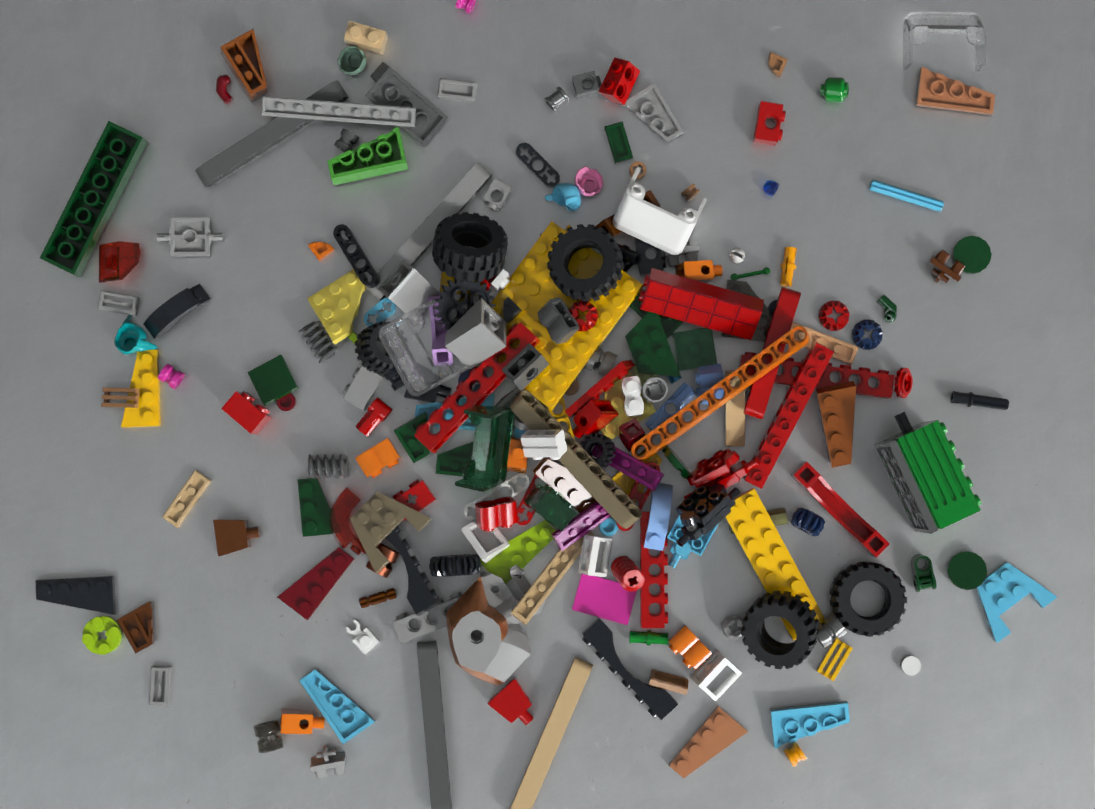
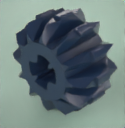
M797 508L792 516L791 523L794 527L808 535L819 536L824 528L825 521L813 511Z

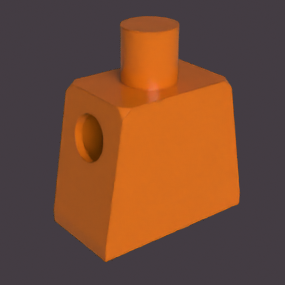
M712 260L686 261L675 266L676 275L704 283L723 274L722 266L713 265Z
M512 435L507 471L526 474L529 457H524L521 439L515 438Z
M281 709V734H312V728L324 729V717H313V711ZM306 719V724H300L301 720Z

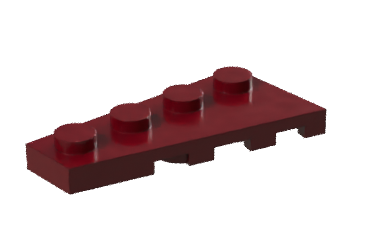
M338 547L277 598L303 618L309 620L355 558Z

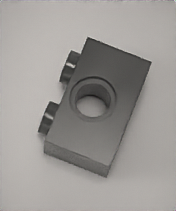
M529 343L502 371L522 391L549 363Z

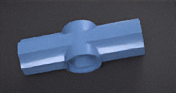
M684 382L645 425L651 431L680 411L697 393ZM669 403L674 404L676 407V411L673 414L666 412L665 408Z

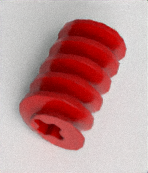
M619 556L612 562L611 572L623 589L632 592L637 591L643 586L645 581L644 575L628 556Z

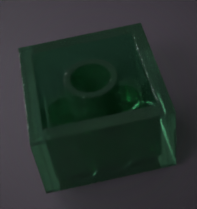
M700 328L672 334L676 364L679 372L695 370L700 366L717 364L712 329Z
M538 484L524 502L552 526L563 531L576 515V512L572 510L574 506L566 499L558 498L560 494L547 485L543 487Z

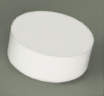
M911 655L904 657L900 664L902 671L907 675H916L921 669L919 659Z

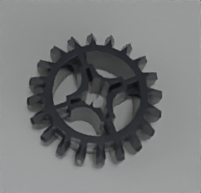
M477 554L435 556L430 559L429 570L430 574L435 577L475 575L481 572V561Z

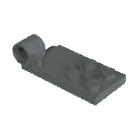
M382 62L371 74L370 77L376 83L365 96L376 105L401 106L403 102H410L412 107L416 108V116L419 114L425 115L427 122L420 125L416 122L415 118V127H400L424 147L447 120L448 116L395 70Z

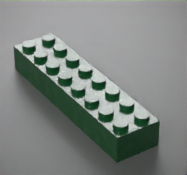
M108 121L40 259L77 277H81L148 143L147 140Z

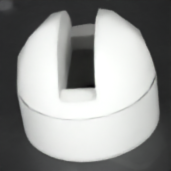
M734 248L730 252V260L735 264L741 263L745 259V252L741 248ZM736 252L742 255V258L734 255L733 253Z

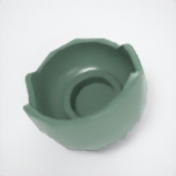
M347 46L341 51L337 59L339 69L348 75L361 73L367 63L364 51L357 46Z

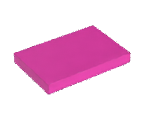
M581 574L572 610L628 625L637 591H626L619 582Z

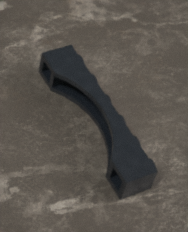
M398 525L385 539L402 556L408 574L407 599L415 614L420 616L439 605L437 602L439 596L434 588L430 590L427 584L430 581L425 572H420L418 568L420 563L415 555L411 556L409 552L411 547L406 538L402 540L399 534L402 531Z
M599 617L582 632L584 636L582 640L589 647L594 646L597 650L595 654L602 662L606 660L610 664L608 668L615 676L619 674L623 678L621 681L628 690L632 688L637 693L635 698L641 704L645 702L649 706L648 712L655 719L659 717L662 720L678 705L677 701L666 689L646 684L626 670L616 654L612 631Z

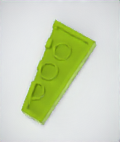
M544 520L509 540L510 546L487 563L483 562L480 558L481 564L489 573L501 577L504 583L507 584L512 579L509 569L515 565L523 569L553 540L551 534L556 530Z

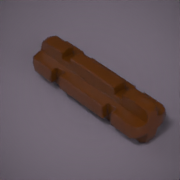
M392 588L386 590V592L382 591L369 595V597H362L359 599L361 608L369 607L370 604L375 605L385 602L387 599H395L397 594L395 589Z

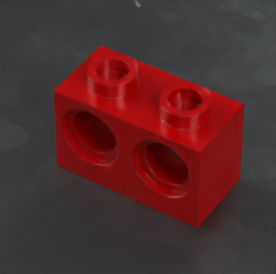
M614 57L598 92L611 102L625 105L640 70L629 61Z

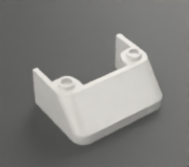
M637 167L613 217V225L618 230L665 252L679 255L683 252L707 199L703 198L697 211L691 208H684L678 216L643 200L645 189L635 182L641 169Z

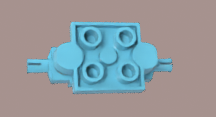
M678 515L666 537L674 541L669 549L673 556L668 565L675 568L680 558L687 560L691 551L701 556L718 524L707 535H701L697 540H689L681 547L676 541L683 536L681 528L684 525H682L680 515Z

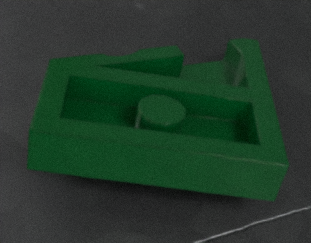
M472 441L438 454L435 474L474 478L478 441Z

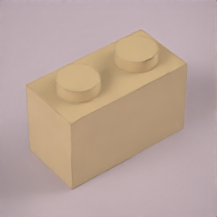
M349 21L344 36L346 45L357 46L383 55L388 39L386 31Z

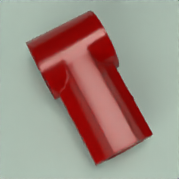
M377 397L368 407V412L355 427L365 436L369 437L380 422H383L389 416L393 409Z

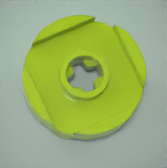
M98 616L91 619L85 625L82 642L87 649L98 655H105L116 650L123 638L118 621L110 616ZM105 630L107 638L100 640L98 632Z

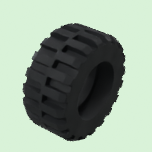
M456 213L451 217L448 216L443 219L435 229L432 249L433 260L442 272L445 271L447 276H453L456 280H466V282L489 280L493 275L496 276L504 266L508 237L502 226H498V223L494 219L490 220L488 216H480L479 213Z
M579 224L577 229L574 230L572 227L567 228L568 232L564 235L561 232L557 236L559 240L557 242L553 241L551 244L552 251L548 252L549 262H547L551 279L564 295L570 296L576 301L581 299L583 302H589V299L594 301L600 300L599 296L601 295L606 297L610 294L608 291L611 288L615 289L618 286L616 282L621 280V270H624L623 255L617 242L610 233H606L605 229L601 227L597 229L591 224H588L587 227ZM583 248L598 249L603 256V264L598 273L587 279L573 277L568 269L571 257Z
M863 561L847 566V569L838 573V578H835L833 581V589H830L831 600L829 601L830 606L833 608L832 613H834L846 629L858 635L873 637V635H883L885 631L890 632L894 629L893 626L900 623V617L906 611L904 608V604L907 603V597L904 594L906 589L901 584L902 580L893 570L882 564ZM863 581H874L885 592V603L882 610L872 617L860 616L851 606V593L855 586Z
M773 591L772 594L768 592L753 603L743 618V627L741 628V635L745 636L742 639L745 646L748 645L747 651L749 654H754L756 661H763L765 663L764 666L770 668L773 665L775 669H782L783 666L789 669L794 664L798 666L809 656L817 643L820 632L818 630L819 620L814 619L816 613L814 609H809L810 604L807 601H801V597L797 594L794 597L788 591H785L783 594H781V591ZM778 616L786 619L795 629L796 641L781 643L774 640L766 631L765 618Z

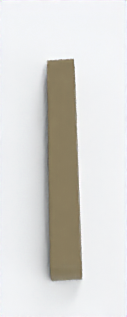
M521 391L511 401V410L530 430H564L567 452L558 460L621 527L628 529L641 518L642 512L639 507L529 391Z

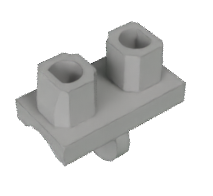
M699 245L687 246L679 255H672L664 251L663 254L667 258L669 267H675L680 264V255H685L686 261H697Z
M325 745L323 746V752L316 753L317 757L311 758L310 770L315 773L318 779L326 777L327 769L333 768L335 775L345 773V751L336 753V749L329 750L328 746Z

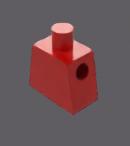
M591 399L573 418L577 426L572 432L579 439L585 434L598 433L619 414L609 400Z
M516 677L487 703L510 723L519 718L526 726L534 719L527 711L532 706V702Z

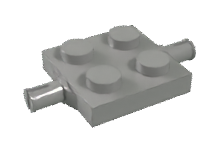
M209 217L170 218L169 233H157V241H169L170 256L172 257L210 256L211 242L215 240L223 241V233L211 232Z

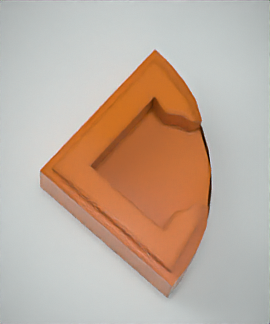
M312 242L308 244L319 261L335 250L325 242Z

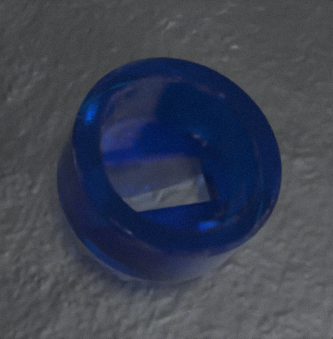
M769 180L763 185V190L767 195L773 197L780 184Z

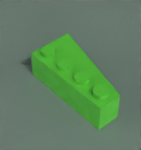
M399 126L385 135L382 134L368 143L365 142L359 145L360 147L348 150L328 160L330 177L333 184L339 185L408 170Z

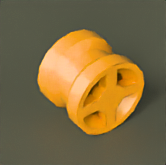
M796 742L790 749L786 748L783 750L793 767L799 761L807 759Z

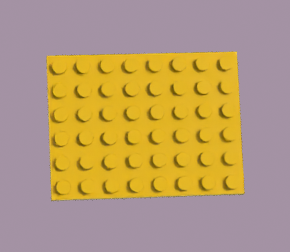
M552 221L510 276V282L504 289L499 291L491 302L496 305L492 309L503 319V304L507 297L522 310L509 324L506 322V337L510 334L509 330L515 324L518 325L521 322L540 340L534 348L542 354L549 365L524 390L529 391L537 400L551 410L554 409L644 287L642 283L621 270L622 278L617 280L618 286L615 289L611 288L608 291L609 295L606 297L601 295L599 296L600 300L596 301L589 299V302L595 306L598 312V320L595 326L588 331H577L567 342L556 344L550 338L547 328L541 324L537 313L550 299H562L568 309L571 308L573 303L580 302L581 299L576 301L570 296L564 295L549 274L550 271L547 266L549 258L547 256L548 252L552 251L551 244L553 241L557 242L559 240L557 236L561 232L563 235L567 233V231ZM591 248L578 250L569 261L568 269L570 274L578 279H587L594 276L602 267L603 256ZM578 310L579 317L577 319L581 318L587 322L585 317L587 312L583 313ZM514 341L512 343V348H518L520 345V341ZM506 354L499 357V363L505 362Z

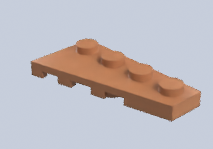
M920 68L916 106L986 115L993 114L995 94L974 86L965 85L961 81L952 80L940 73L929 71L927 68Z

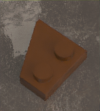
M151 601L117 619L135 654L154 644L153 608Z

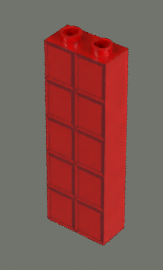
M654 268L651 269L650 275L646 274L643 286H646L645 290L641 289L638 301H642L640 306L642 310L748 340L753 338L764 304V299Z

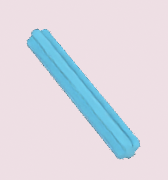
M872 180L869 189L871 191L932 210L941 211L944 206V202L877 180Z

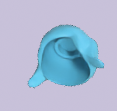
M571 183L557 184L553 189V193L545 196L547 201H554L560 206H565L569 211L577 210L581 204L580 192Z

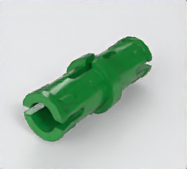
M647 630V632L630 631L629 643H643L647 646H651V644L668 645L669 633L651 632V630Z

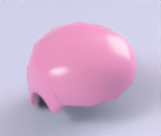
M585 166L577 171L574 182L581 195L593 197L600 193L603 187V177L597 169H590Z

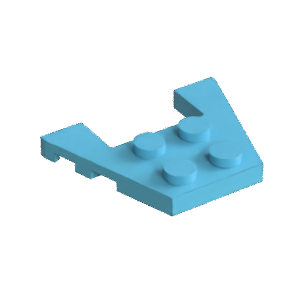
M1008 562L1003 563L986 576L982 585L976 588L982 607L985 610L988 624L991 627L993 639L997 643L1011 633L999 617L1006 610L1029 593L1032 594L1042 608L1057 598L1056 595Z

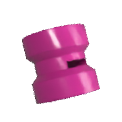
M168 363L161 370L158 379L162 382L167 381L169 387L176 389L182 382L185 373L180 370H174V366Z

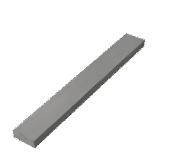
M262 96L261 116L415 127L416 108Z

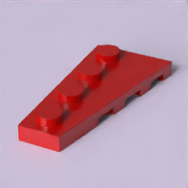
M632 360L621 361L565 410L566 414L569 417L577 415L591 399H599V395L604 391H609L615 382L624 378L636 365Z

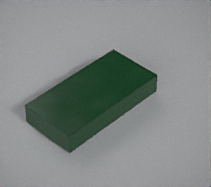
M623 121L605 126L604 129L614 163L617 164L633 159Z

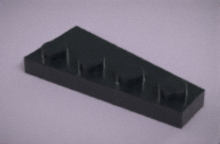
M114 576L35 580L36 600L112 615L116 614Z

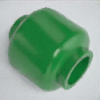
M829 77L825 80L824 84H821L820 94L824 96L826 102H843L845 98H848L849 83L841 77Z

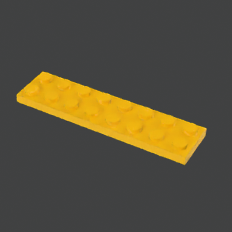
M752 488L734 498L736 504L730 508L731 512L725 518L766 593L772 594L773 591H781V594H783L785 591L791 592V596L799 595L801 601H807L810 604V610L814 609L816 613L814 619H818L819 622L823 623L825 617L756 490ZM781 618L793 641L796 640L794 627L786 619Z

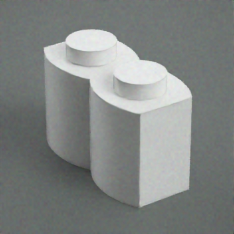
M638 376L624 377L621 383L622 393L625 397L624 411L628 417L642 415L644 403L640 396V379Z

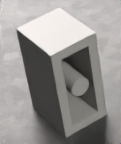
M361 366V368L357 367L352 375L354 378L351 385H346L342 394H344V400L365 411L384 378Z

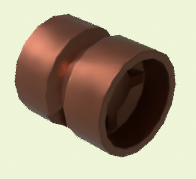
M380 543L377 548L390 562L378 574L388 578L393 569L391 565L396 563L400 553ZM368 561L366 567L375 572L370 561Z

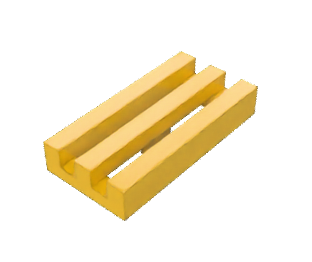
M835 638L834 643L831 644L816 671L834 681L853 648ZM837 644H839L840 647L834 655L832 661L830 662L826 671H823L825 664L827 663ZM846 648V651L844 652L843 656L838 662L836 668L830 675L829 673L832 670L834 664L836 663L843 649Z

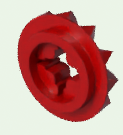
M581 300L580 302L573 303L571 308L568 309L579 325L578 331L590 330L598 320L597 309L590 302H583ZM578 310L583 313L587 312L585 315L587 322L581 318L577 319L579 317Z
M832 300L821 307L819 321L827 330L838 331L847 325L850 312L846 305L840 301ZM833 308L836 313L842 314L837 317L836 323L833 318L826 317L832 314Z
M900 368L896 373L894 391L897 397L906 398L912 389L913 379L908 368Z

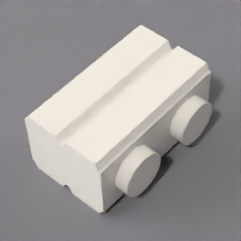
M562 429L527 430L521 435L524 457H532L533 460L549 457L550 460H557L567 452L564 430Z

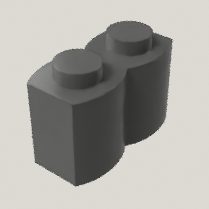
M560 298L550 299L537 313L541 324L547 328L550 338L556 344L567 342L579 330L577 321L569 313L566 304Z

